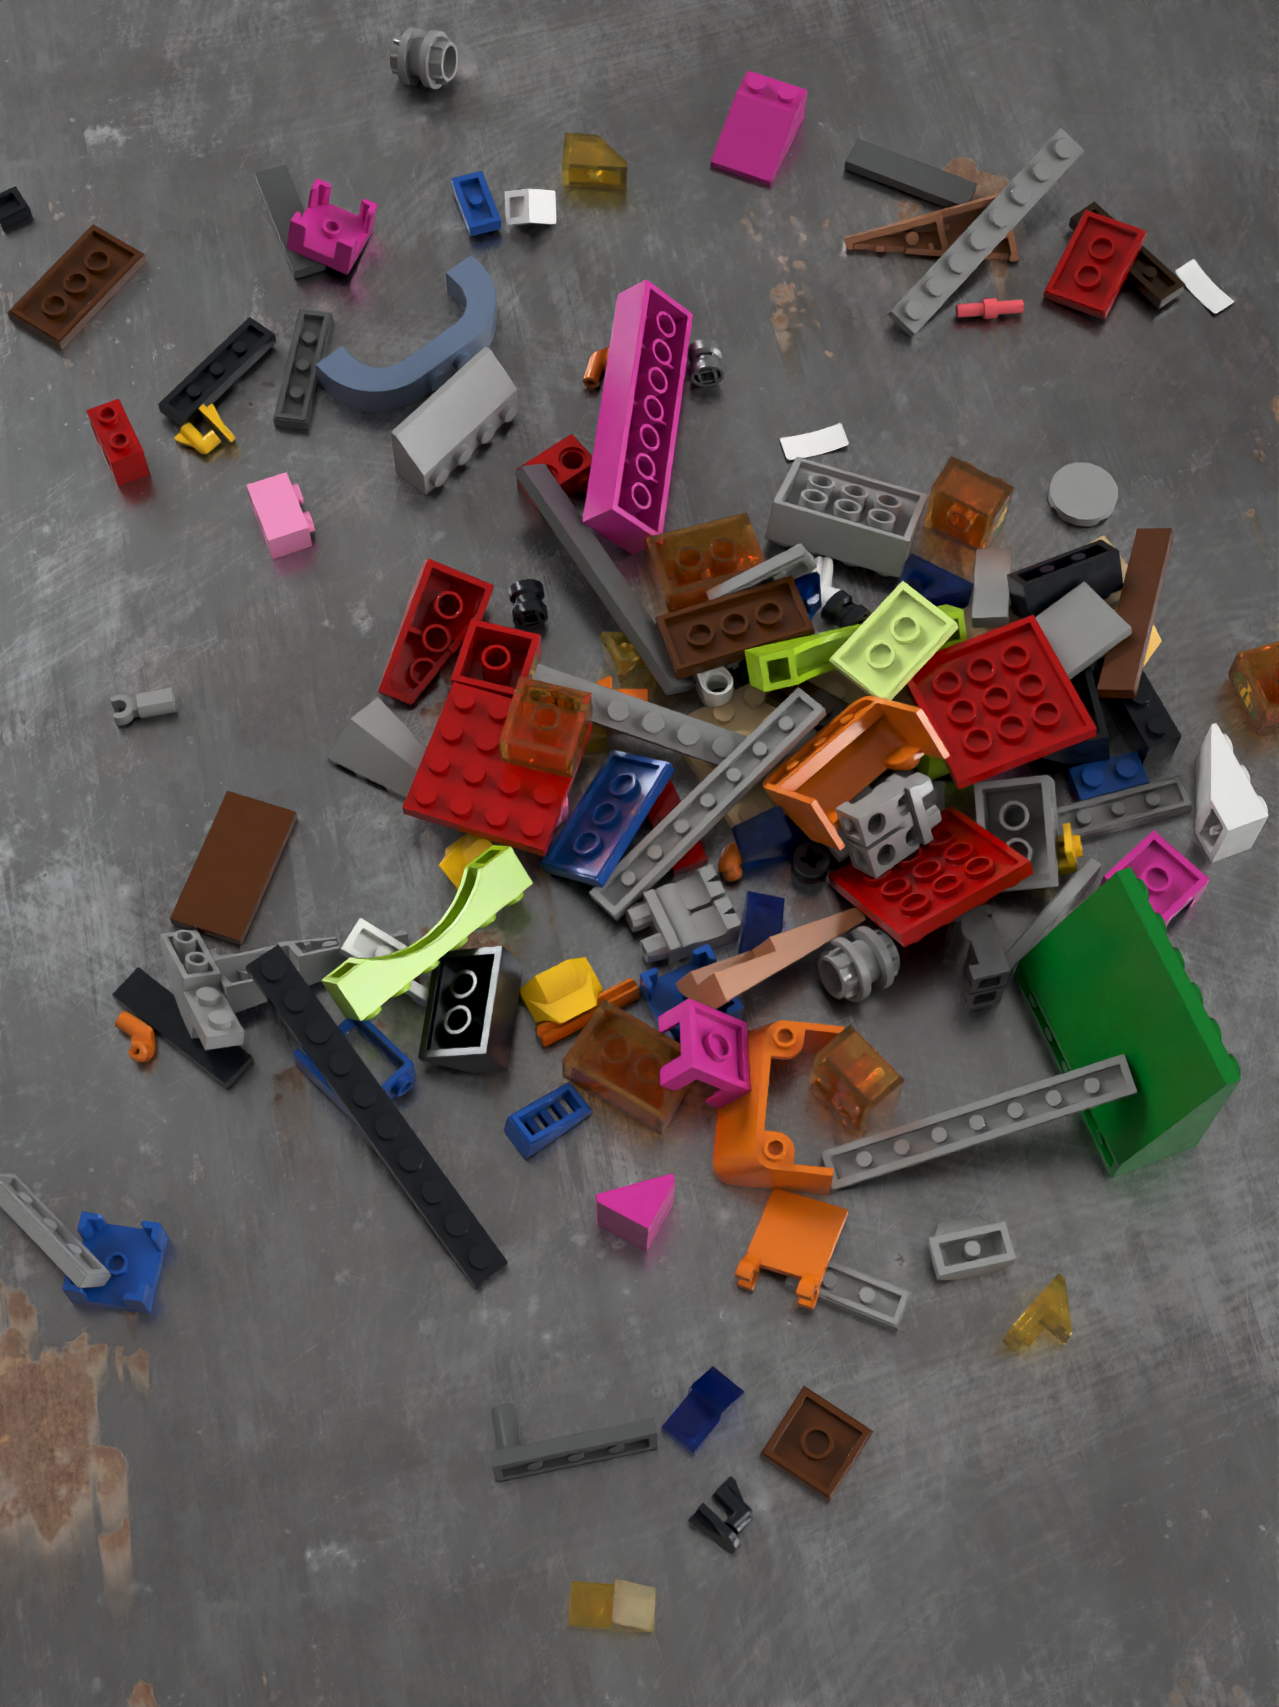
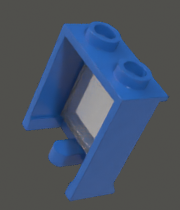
M346 1018L338 1025L341 1032L390 1099L396 1095L398 1097L404 1095L413 1086L414 1078L416 1077L414 1063L369 1020L358 1021ZM297 1048L292 1053L296 1067L304 1072L352 1119L307 1054L304 1055Z

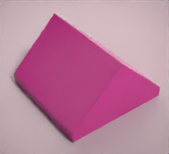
M674 1174L663 1175L595 1194V1219L597 1226L647 1252L673 1206L675 1191Z

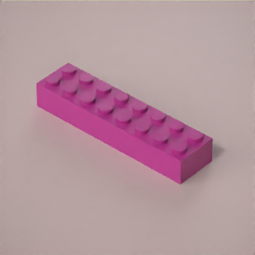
M647 279L617 295L582 520L584 524L630 554L662 542L693 314Z

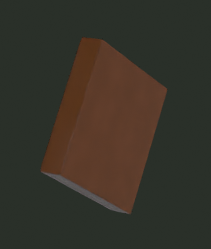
M803 1386L759 1457L830 1503L874 1431L806 1386Z

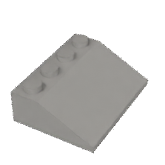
M796 457L773 501L765 539L772 540L784 547H794L801 543L814 556H827L840 560L848 566H861L874 570L882 576H895L899 578L913 543L928 494Z

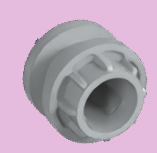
M410 27L393 40L390 49V66L392 72L398 74V77L405 85L417 86L421 79L422 84L426 88L439 89L455 76L458 66L457 47L453 42H450V39L443 31L431 30L426 35L421 28Z
M866 926L850 931L847 939L837 937L826 943L824 952L820 954L818 960L819 976L827 991L839 1000L846 998L851 1002H859L867 998L871 989L881 991L891 986L894 976L898 974L900 967L899 953L892 939L882 930L877 929L873 931Z

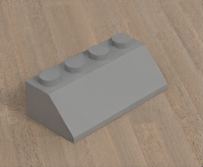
M487 346L478 352L391 432L396 473L425 495L434 487L441 486L448 478L450 472L458 465L465 464L477 447L482 443L485 444L490 441L495 431L504 422H510L518 412V389L494 353Z

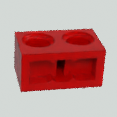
M119 398L86 410L95 439L117 486L150 475L142 446Z
M570 434L521 466L545 464L570 499L579 492L587 491L592 455L573 434ZM517 479L518 490L541 514L535 503L532 501L526 490L523 488V486Z

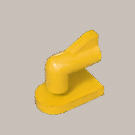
M213 403L208 407L202 404L198 408L206 420L228 442L232 443L236 439L232 432L224 425ZM191 423L183 425L180 432L174 437L178 444L195 448L202 455L210 453L221 443V440L213 430L203 436Z

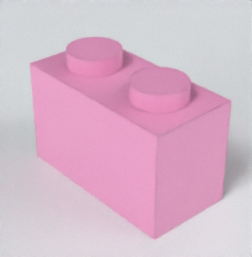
M287 472L246 485L252 509L272 559L312 547L310 532L315 531L314 523L309 511L302 512L300 505L304 504L301 490L298 484L291 485Z

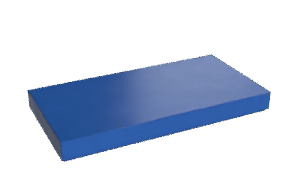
M612 749L541 861L540 866L544 872L603 888L675 770L671 763Z

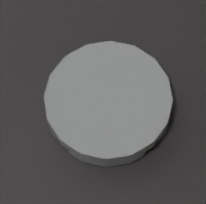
M1075 462L1063 466L1054 474L1048 489V502L1051 508L1054 507L1058 512V516L1063 521L1076 526L1099 524L1100 520L1107 519L1112 515L1118 500V486L1112 475L1102 467L1087 462Z

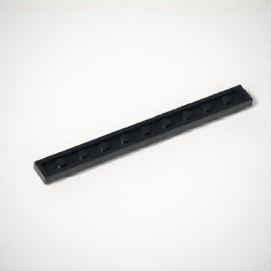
M279 944L246 965V971L472 1286L474 1288L507 1265L508 1261Z

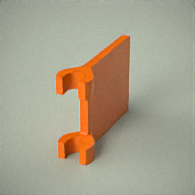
M774 1187L748 1251L736 1269L735 1278L739 1279L737 1286L753 1292L759 1277L760 1268L800 1280L795 1293L799 1297L797 1305L813 1310L819 1296L822 1279L848 1216V1209Z

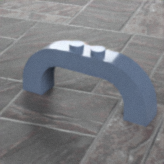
M472 255L468 256L446 272L447 294L465 311L459 321L405 360L390 367L377 368L362 364L341 346L315 364L319 385L340 403L358 410L371 412L400 409L417 402L431 391L438 390L485 346L488 347L495 335L497 328V302L495 286L491 276Z

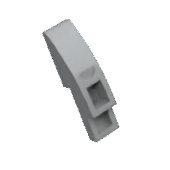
M179 930L160 934V943L170 984L191 1038H199L205 1050L243 1045L244 1030L220 988L221 973L198 930Z

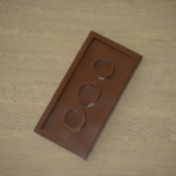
M93 224L7 312L9 319L62 350L146 263L145 254Z
M792 575L655 617L657 628L677 680L746 659V649L815 634V629Z
M227 791L170 917L171 923L186 929L198 930L199 933L242 946L297 820V813Z

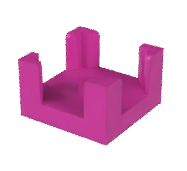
M317 178L310 189L308 207L301 217V213L296 211L290 221L286 249L348 275L373 232L378 204L363 199L359 216L330 204L332 185Z
M1153 830L1103 876L1100 886L1117 871L1131 867L1137 879L1141 878L1146 884L1149 902L1154 912L1161 914L1167 927L1169 921L1185 906L1190 908L1201 898L1210 879Z
M690 998L658 1017L659 1032L662 1034L680 1024L681 1056L660 1069L661 1086L676 1091L696 1079L719 1089L706 1099V1104L718 1109L751 1092L746 1022Z

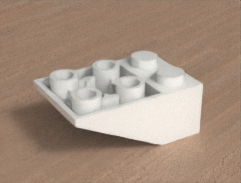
M1217 723L1211 724L1195 759V833L1211 863L1250 849L1269 816L1266 802L1261 796H1257L1250 783L1248 770L1244 765L1239 764L1233 753V745L1230 738L1221 732Z

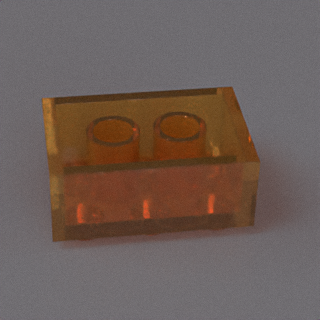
M747 512L645 538L644 561L663 614L709 601L706 591L765 562Z
M603 999L562 1060L563 1078L659 1135L663 1134L697 1082L696 1079L676 1091L661 1086L660 1069L681 1056V1044Z

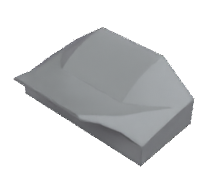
M975 1215L937 1224L935 1235L927 1240L937 1280H958L991 1273L1012 1265L1017 1260L1006 1221L993 1224L981 1216Z

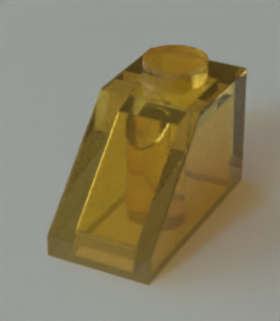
M565 133L562 157V185L627 189L628 162L600 136L585 133Z

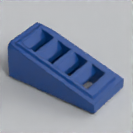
M569 1081L508 1116L504 1132L523 1158L527 1159L591 1115L592 1109ZM564 1099L573 1110V1113L568 1114L559 1101ZM551 1108L559 1118V1121L556 1122L547 1109ZM536 1117L539 1118L545 1129L542 1130L534 1120Z

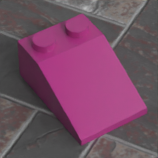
M748 70L735 94L710 166L771 186L805 117L808 90Z

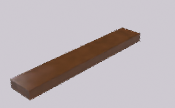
M1137 528L1116 611L1131 626L1132 634L1106 653L1097 687L1099 698H1136L1174 539L1172 528Z

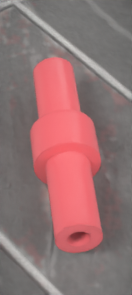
M997 298L982 299L979 303L956 304V317L982 316L983 319H993L1002 314L1023 313L1024 302L1023 300L997 301Z

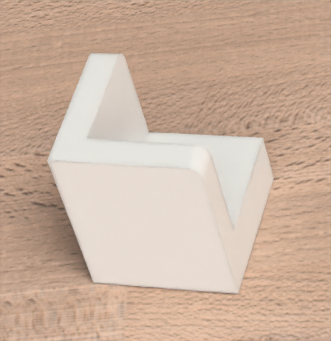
M529 188L504 191L506 225L556 224L555 191Z

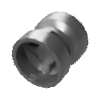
M700 339L690 344L688 357L692 364L690 367L691 381L703 387L713 386L721 382L724 378V367L720 361L722 351L719 342L713 339Z

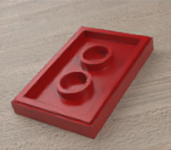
M1085 209L1043 292L1044 298L1105 320L1145 241L1147 231Z

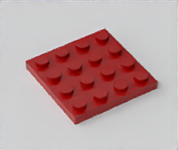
M1034 614L937 651L905 685L916 707L922 708L950 754L943 761L958 790L1093 738L1097 734V728Z
M453 682L402 807L403 813L545 857L592 733L593 723Z
M950 806L940 812L942 821L931 829L934 840L926 845L920 844L916 851L878 878L853 868L852 862L830 873L828 878L833 889L903 947H906L911 943L920 941L925 935L953 922L960 915L976 906L983 905L988 899L1007 888L1016 886L1021 880L1034 874L1031 862L958 809Z

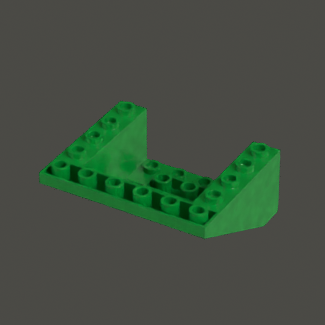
M1131 867L1113 874L1021 958L1013 975L1061 1074L1122 1054L1126 1056L1138 1094L1080 1112L1112 1178L1197 1146L1241 1080V1070L1238 1061L1232 1054L1227 1053L1221 1041L1222 1033L1218 1023L1214 1018H1209L1203 1006V996L1200 988L1195 982L1191 983L1184 970V958L1177 947H1172L1166 935L1167 928L1160 913L1154 912L1149 902L1146 884L1141 878L1137 879Z

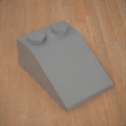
M1049 775L974 783L977 824L1031 862L1034 874L1021 880L1016 886L1007 888L1002 892L1059 887L1058 816L1055 781Z

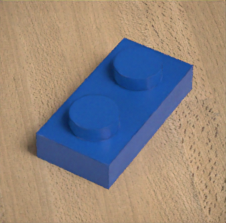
M478 171L451 178V187L469 235L474 236L502 229L501 219L483 172Z
M1137 751L1110 757L1107 760L1068 768L1066 773L1077 802L1149 783Z

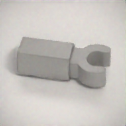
M172 687L137 693L135 697H128L123 694L110 697L113 708L125 707L123 712L113 714L116 725L128 724L134 717L140 716L143 719L177 712Z

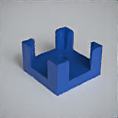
M709 943L691 952L690 963L658 977L657 967L640 974V994L657 1026L660 1015L688 999L678 991L675 983L690 971L717 962V958ZM737 997L717 1010L742 1020L744 1007ZM679 1024L662 1034L673 1055L681 1052Z
M82 1211L77 1229L83 1239L82 1244L110 1272L111 1277L105 1286L78 1288L66 1275L62 1290L72 1303L150 1314L168 1241V1235L162 1224L142 1221L143 1229L107 1224L101 1214Z

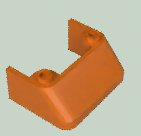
M869 695L850 704L764 779L762 786L770 799L811 840L841 851L846 845L838 835L840 823L835 810L836 807L852 800L887 768L908 771L918 765L920 758L924 754L943 760L949 757L950 754L922 708Z
M781 1020L748 1030L751 1092L718 1109L712 1163L713 1172L718 1180L728 1185L773 1189L775 1187L785 1191L828 1195L834 1168L794 1164L795 1148L792 1140L784 1133L765 1130L771 1058L788 1060L796 1057L800 1052L839 1056L845 1026Z

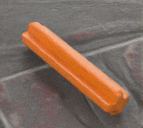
M629 978L599 993L597 1006L561 1025L552 1021H545L535 1028L536 1036L543 1046H548L639 999L641 996L640 989L634 979Z

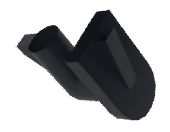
M730 1476L712 1495V1498L730 1516L723 1522L709 1507L702 1503L689 1518L688 1522L704 1530L724 1550L734 1553L741 1545L737 1535L752 1520L753 1511L743 1501L736 1480Z

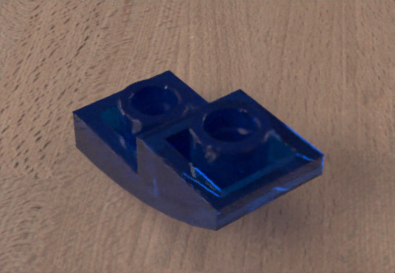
M747 891L741 920V928L743 929L738 955L751 951L769 937L782 933L785 898Z

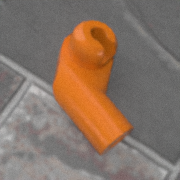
M609 347L594 352L589 358L583 378L585 386L589 388H597L599 386L602 374L606 372Z
M754 833L734 841L723 848L718 862V870L723 873L724 880L731 882L739 879L743 874L739 866L742 858L761 849Z
M123 1011L116 1019L115 1027L131 1037V1049L128 1050L130 1058L136 1062H147L156 1051L155 1031L150 1025L129 1012Z

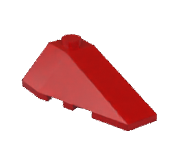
M428 558L421 565L377 693L411 706L464 641L470 620L481 621L495 585Z

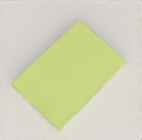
M902 581L829 659V662L866 694L892 700L958 629V624Z

